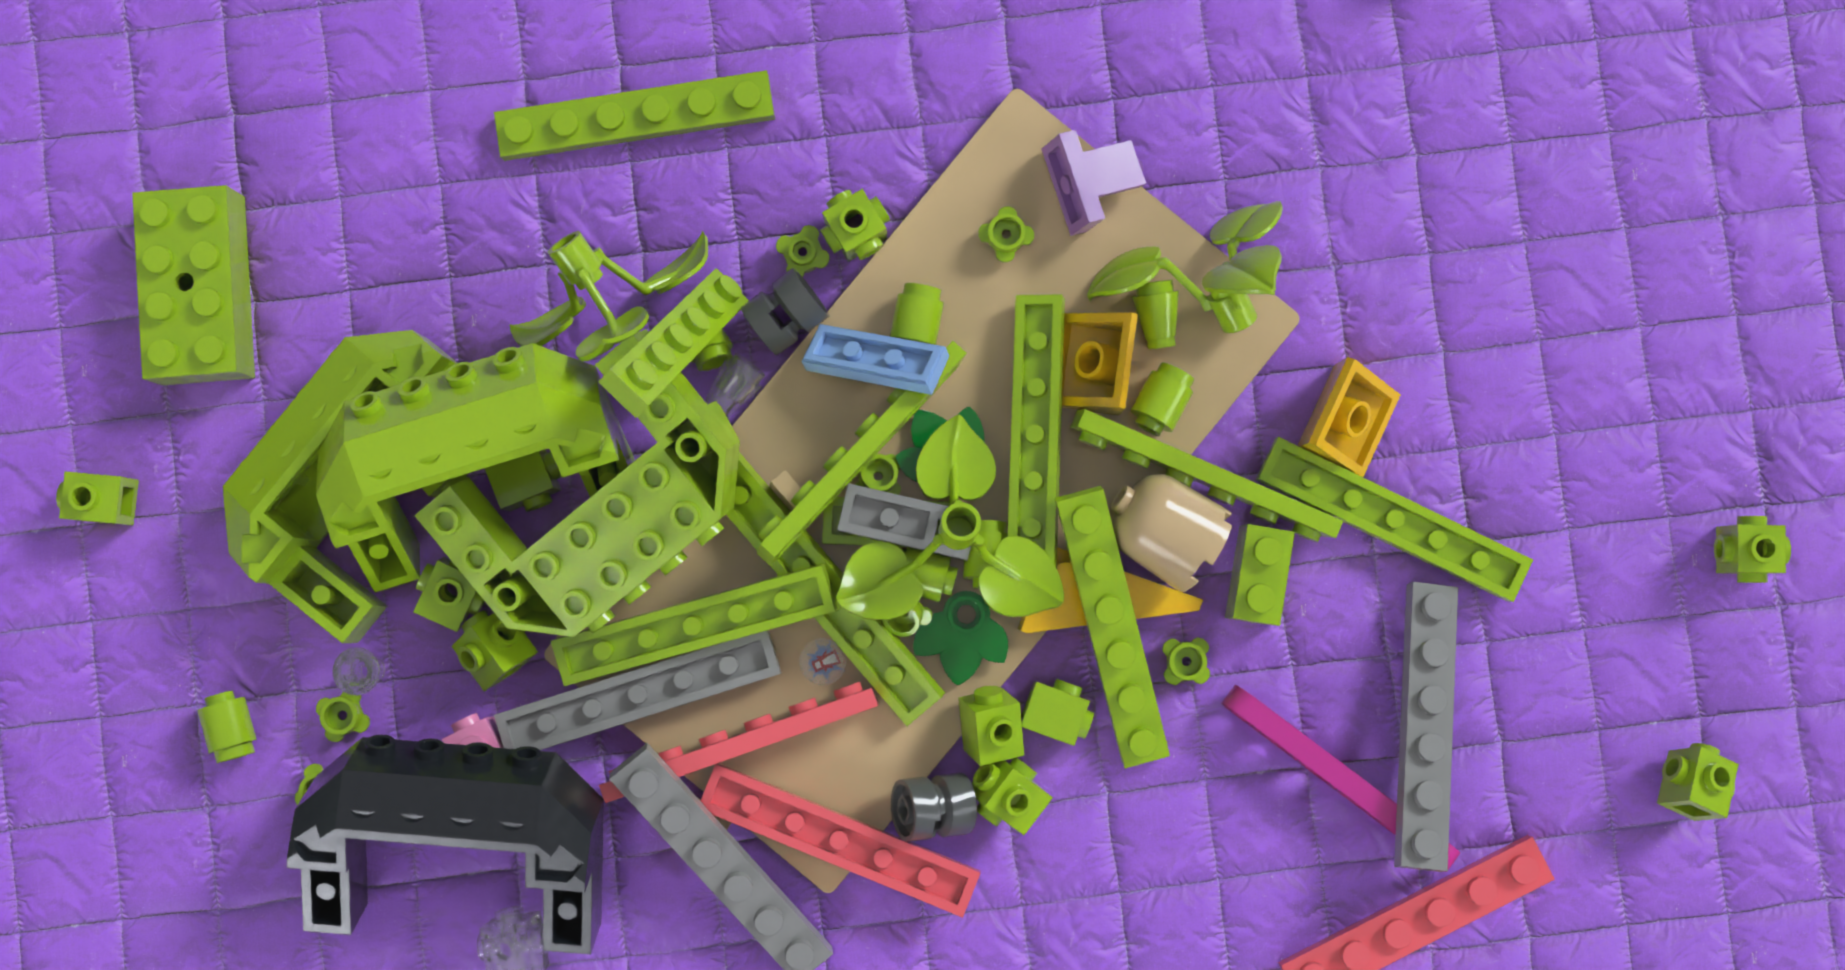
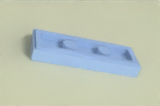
M819 324L801 362L806 371L932 395L949 359V354L945 346Z

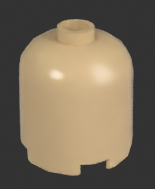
M1165 474L1148 475L1136 482L1132 488L1125 485L1118 492L1111 505V509L1116 512L1112 525L1118 549L1168 585L1181 592H1186L1198 583L1199 580L1192 575L1204 561L1210 565L1214 564L1225 546L1232 529V525L1224 521L1232 514L1229 510Z

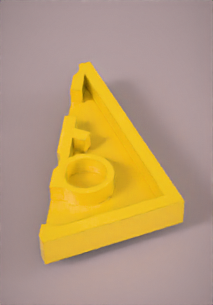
M1057 547V571L1063 585L1064 602L1057 608L1022 617L1018 630L1025 633L1087 625L1068 551ZM1124 571L1136 619L1199 611L1203 599Z

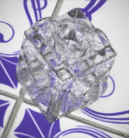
M522 906L503 908L495 911V917L479 928L477 952L479 958L485 962L486 970H546L550 966L549 951H543L541 910L524 912Z

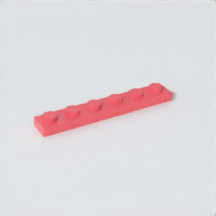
M859 681L834 690L836 700L818 706L814 697L789 706L791 716L773 722L771 714H766L744 722L746 732L728 738L725 729L698 739L701 745L699 749L683 754L680 745L657 754L678 777L877 707L879 703L873 686L863 690ZM610 780L599 785L605 803L625 797Z
M719 763L715 764L700 800L716 817L962 918L981 874L980 870L915 843L905 842L893 834Z
M1526 835L1278 962L1281 970H1379L1555 879L1534 838Z

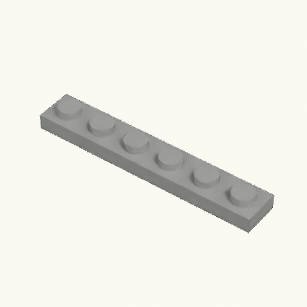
M1411 582L1406 585L1394 867L1436 872L1448 871L1458 587Z
M769 630L712 645L495 714L494 718L504 748L517 749L519 747L531 746L543 750L781 674L782 671Z
M648 743L610 772L609 780L784 970H814L833 955L830 943Z

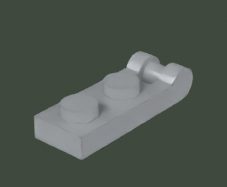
M848 483L837 530L924 550L933 541L938 520H941L944 511L949 506ZM943 544L934 553L968 561L971 546L963 550H953Z

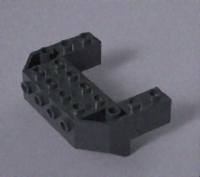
M389 735L362 737L315 777L294 811L287 854V868L301 869L303 931L352 934L368 904L366 840L525 853V888L543 889V951L591 955L602 919L604 799L556 752H545L531 746L519 747L517 749L496 748L482 742L468 745L446 744L441 740L432 738L409 741L397 740Z

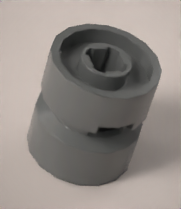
M794 268L772 283V293L760 292L741 307L751 327L775 355H779L798 341L799 330L802 329L810 332L830 317L813 289ZM778 305H781L791 318L784 324L774 312Z
M960 772L936 775L931 781L926 777L907 778L896 781L891 794V814L897 834L901 840L911 842L931 839L935 837L936 833L941 837L971 833L977 818V802L975 791L969 778Z

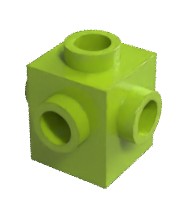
M863 189L854 194L850 190H845L826 203L829 209L822 212L826 226L821 228L820 231L834 254L841 250L848 262L856 257L863 260L875 254L884 246L882 242L888 239L887 228L884 224L890 221V218L876 196L869 200ZM857 214L863 217V222L859 227L851 228L845 223Z
M1737 516V525L1716 527V539L1714 542L1716 573L1737 574L1738 583H1768V574L1786 573V564L1791 557V543L1786 536V525H1767V516Z
M442 557L437 560L435 566L427 563L415 588L422 591V594L413 613L458 632L462 624L466 622L469 613L472 615L479 613L485 601L450 559ZM448 583L456 587L457 596L452 595L448 591Z
M484 610L462 624L461 628L465 633L451 646L458 655L459 662L463 668L472 674L484 692L519 671L538 653L526 636L525 631L507 629L495 613L488 616Z
M1692 743L1690 748L1669 750L1662 768L1663 778L1657 804L1694 821L1728 818L1731 799L1735 792V779L1739 764L1720 756L1719 749L1707 744Z
M1013 758L1010 763L1004 760L980 766L973 777L972 786L976 799L980 802L977 805V812L997 827L1002 820L1022 835L1027 833L1053 797L1033 781L1038 773L1019 758Z

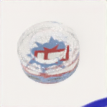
M818 638L812 640L803 648L799 660L800 669L810 682L817 685H829L843 676L847 667V656L833 639Z

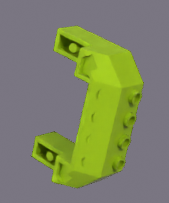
M647 329L639 331L629 339L621 342L595 364L603 376L649 333ZM682 372L638 416V419L655 438L657 443L528 549L469 477L449 486L414 515L507 629L575 637L588 627L594 634L616 616L610 609L614 604L624 598L628 605H630L652 587L646 580L650 575L660 569L666 576L688 558L682 551L695 539L703 546L724 529L719 520L734 508L740 440L717 401L715 400L707 405Z
M413 330L345 337L223 485L228 552L230 556L254 582L270 584L341 643H358L388 606L317 549L318 545L328 534L316 496L318 452L345 401L351 400L364 392H377L399 385L412 377H425L447 370L458 363L428 338Z
M531 343L518 348L508 347L500 350L495 355L473 362H460L447 370L425 377H412L399 385L377 392H364L351 400L345 401L318 452L316 496L335 549L346 545L349 546L375 593L420 578V543L395 496L548 448L562 478L579 473L589 496H593L635 461L607 392L598 382L601 378L596 366Z

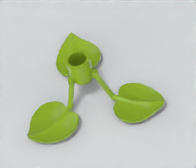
M1281 201L1238 209L1221 218L1213 226L1209 234L1210 239L1216 245L1228 243L1229 261L1213 268L1202 278L1203 288L1205 291L1210 292L1209 296H1206L1168 258H1160L1161 251L1159 247L1152 246L1130 250L1106 264L1096 275L1087 293L1089 301L1096 296H1110L1135 290L1152 280L1159 272V269H1165L1200 302L1205 312L1213 309L1223 332L1236 333L1248 328L1257 319V313L1248 294H1275L1276 277L1282 261V255L1279 248L1273 245L1256 246L1237 253L1240 242L1255 241L1267 234L1276 225L1283 211Z
M580 231L572 232L557 241L547 252L560 270L558 276L565 285L569 300L534 320L521 324H510L511 334L520 347L531 343L542 346L565 331L573 323L574 317L586 306L584 299L577 296L574 284H576L579 290L586 288L607 322V325L585 338L576 349L575 354L580 361L584 362L594 359L609 351L615 344L621 343L638 333L649 320V314L646 309L639 306L630 309L615 319L594 285L603 275L600 270L601 264L644 295H649L654 291L662 294L684 282L704 266L708 258V238L702 231L699 238L682 255L643 283L606 257L600 247L592 250Z
M956 415L942 424L930 436L920 452L916 466V479L925 496L934 500L950 498V506L944 511L939 524V534L909 564H907V558L903 550L895 544L876 541L862 546L851 556L846 565L836 601L846 611L865 619L891 620L904 616L918 604L923 594L922 584L912 572L918 569L943 544L953 550H963L971 545L976 546L982 559L989 563L979 576V591L989 608L1003 616L1025 617L1057 608L1064 602V591L1060 575L1047 553L1035 542L1020 536H1008L1000 541L994 556L988 551L985 545V538L978 534L981 527L979 512L975 507L962 502L958 498L973 501L987 493L993 485L996 476L995 460L985 442L970 428L961 415Z

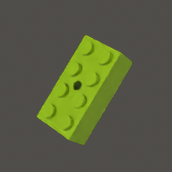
M227 185L132 192L142 379L160 385H176L255 378L245 197Z

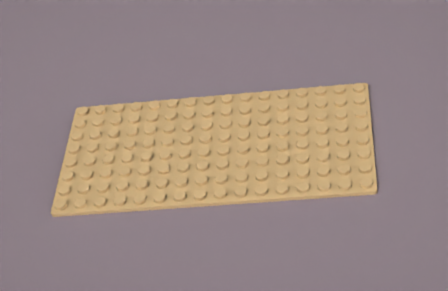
M1014 89L1006 96L883 244L884 246L876 252L828 310L830 317L820 323L890 336L897 296L899 293H903L905 283L924 284L941 290L940 301L944 302L936 345L947 347L954 341L967 354L957 370L919 410L935 413L947 421L958 415L966 407H971L977 413L984 430V442L995 460L996 476L993 485L981 498L973 501L958 499L975 507L980 514L981 520L1007 522V533L1016 295L1062 294L1065 298V313L1132 312L1137 314L1132 299L1133 296H1136V289L1116 295L1096 296L1091 301L1088 299L1087 293L1096 275L1117 256L1137 248L1159 247L1161 251L1160 258H1168L1206 296H1209L1210 292L1205 291L1203 288L1202 278L1213 268L1229 261L1227 255L1143 187L1100 197L1099 200L1105 219L1087 232L1070 236L1041 149L1058 134L1072 130L1021 89ZM1078 136L1083 152L1094 149ZM1005 206L1014 208L1024 225L1030 226L1034 231L1033 242L1030 245L1021 246L1015 252L1014 259L1010 262L999 261L996 258V251L989 243L981 242L978 236L980 226L990 224L992 219L998 215V211ZM1008 230L1002 232V237L1005 239L1011 236ZM1159 269L1157 275L1149 282L1173 280L1174 291H1179L1175 336L1176 346L1148 349L1147 340H1145L1139 317H1137L1125 410L1119 416L1103 413L1096 414L1191 455L1298 325L1300 318L1295 310L1275 294H1248L1257 313L1256 321L1242 331L1225 333L1213 309L1205 312L1200 302L1173 275L1165 269ZM818 326L811 330L732 425L740 440L739 452L769 487L771 481L784 470L790 474L800 487L809 480L816 485L828 473L823 468L827 460L841 446L849 451L860 439L855 435V432L872 413H875L880 418L891 406L886 400L895 390L893 387L806 371L801 361ZM1164 362L1180 368L1194 378V382L1190 387L1193 394L1173 432L1162 431L1160 436H1156L1139 428L1135 424L1137 417L1130 410L1152 370L1157 371L1159 365ZM1062 408L1059 497L1101 486L1104 489L1111 521L1113 522L1116 512L1111 509V505L1122 487L1127 485L1132 488L1142 478L1148 475L1165 474L1167 469L1151 462L1148 469L1122 459L1124 450L1107 444L1105 450H1101L1078 440L1081 432L1070 428L1077 410ZM914 415L878 454L886 456L889 454L897 455L907 448L915 447L911 435ZM901 469L898 471L897 483L901 487L899 495L919 500L950 501L949 497L941 500L928 498L923 494L917 482L908 478ZM875 473L873 475L875 480L882 479V475L880 473ZM859 474L850 482V484L855 485L859 481ZM847 486L837 497H845ZM823 512L806 529L844 574L851 556L862 546L822 544ZM725 515L719 520L724 527L721 532L703 546L696 539L682 550L688 557L666 576L660 569L655 571L646 579L652 587L630 605H628L624 598L614 604L610 609L616 616L606 624L777 577L778 575L770 565L757 555L758 551L729 517ZM1058 515L1057 547L1068 551ZM951 558L950 566L958 568L952 595L960 591H972L981 595L979 589L972 588L973 580L963 579L964 560ZM942 593L940 602L921 598L919 602L922 606L931 609L933 614L943 611L945 603L951 596ZM970 605L961 606L957 611L958 620L965 624L971 623L975 618L974 608ZM989 608L990 618L1004 628L1008 638L1006 660L1004 663H995L982 658L980 666L974 675L961 685L954 684L948 677L941 663L940 654L931 656H917L914 654L913 643L916 632L907 637L897 636L945 692L942 698L910 725L906 726L874 689L879 703L877 707L728 759L719 764L884 831L893 820L891 814V794L895 782L907 778H927L961 737L958 697L974 694V690L983 686H998L1001 688L1046 631L1022 632L1018 630L1022 617L1003 616ZM810 618L769 630L782 671L781 674L627 722L623 725L644 743H648L656 753L681 745L683 754L701 748L698 739L726 729L729 738L746 732L743 723L771 714L774 722L791 716L788 707L815 697L819 706L836 700L833 691L859 681L863 690L872 687V685L816 619ZM817 643L825 647L831 643L830 648L836 649L837 653H839L838 656L841 664L837 666L842 669L832 670L829 673L828 679L823 674H818L813 678L815 671H809L812 667L808 664V661L812 657L808 654H815L818 651ZM550 644L545 650L544 656L559 671L553 648ZM687 653L575 683V685L580 688ZM715 764L684 776L704 792ZM751 831L825 893L833 892L850 872Z

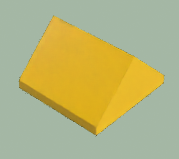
M1132 312L1064 314L1062 408L1074 410L1087 409L1091 412L1118 416L1125 410L1138 314Z
M1346 357L1333 366L1297 446L1364 477L1401 394L1356 359Z

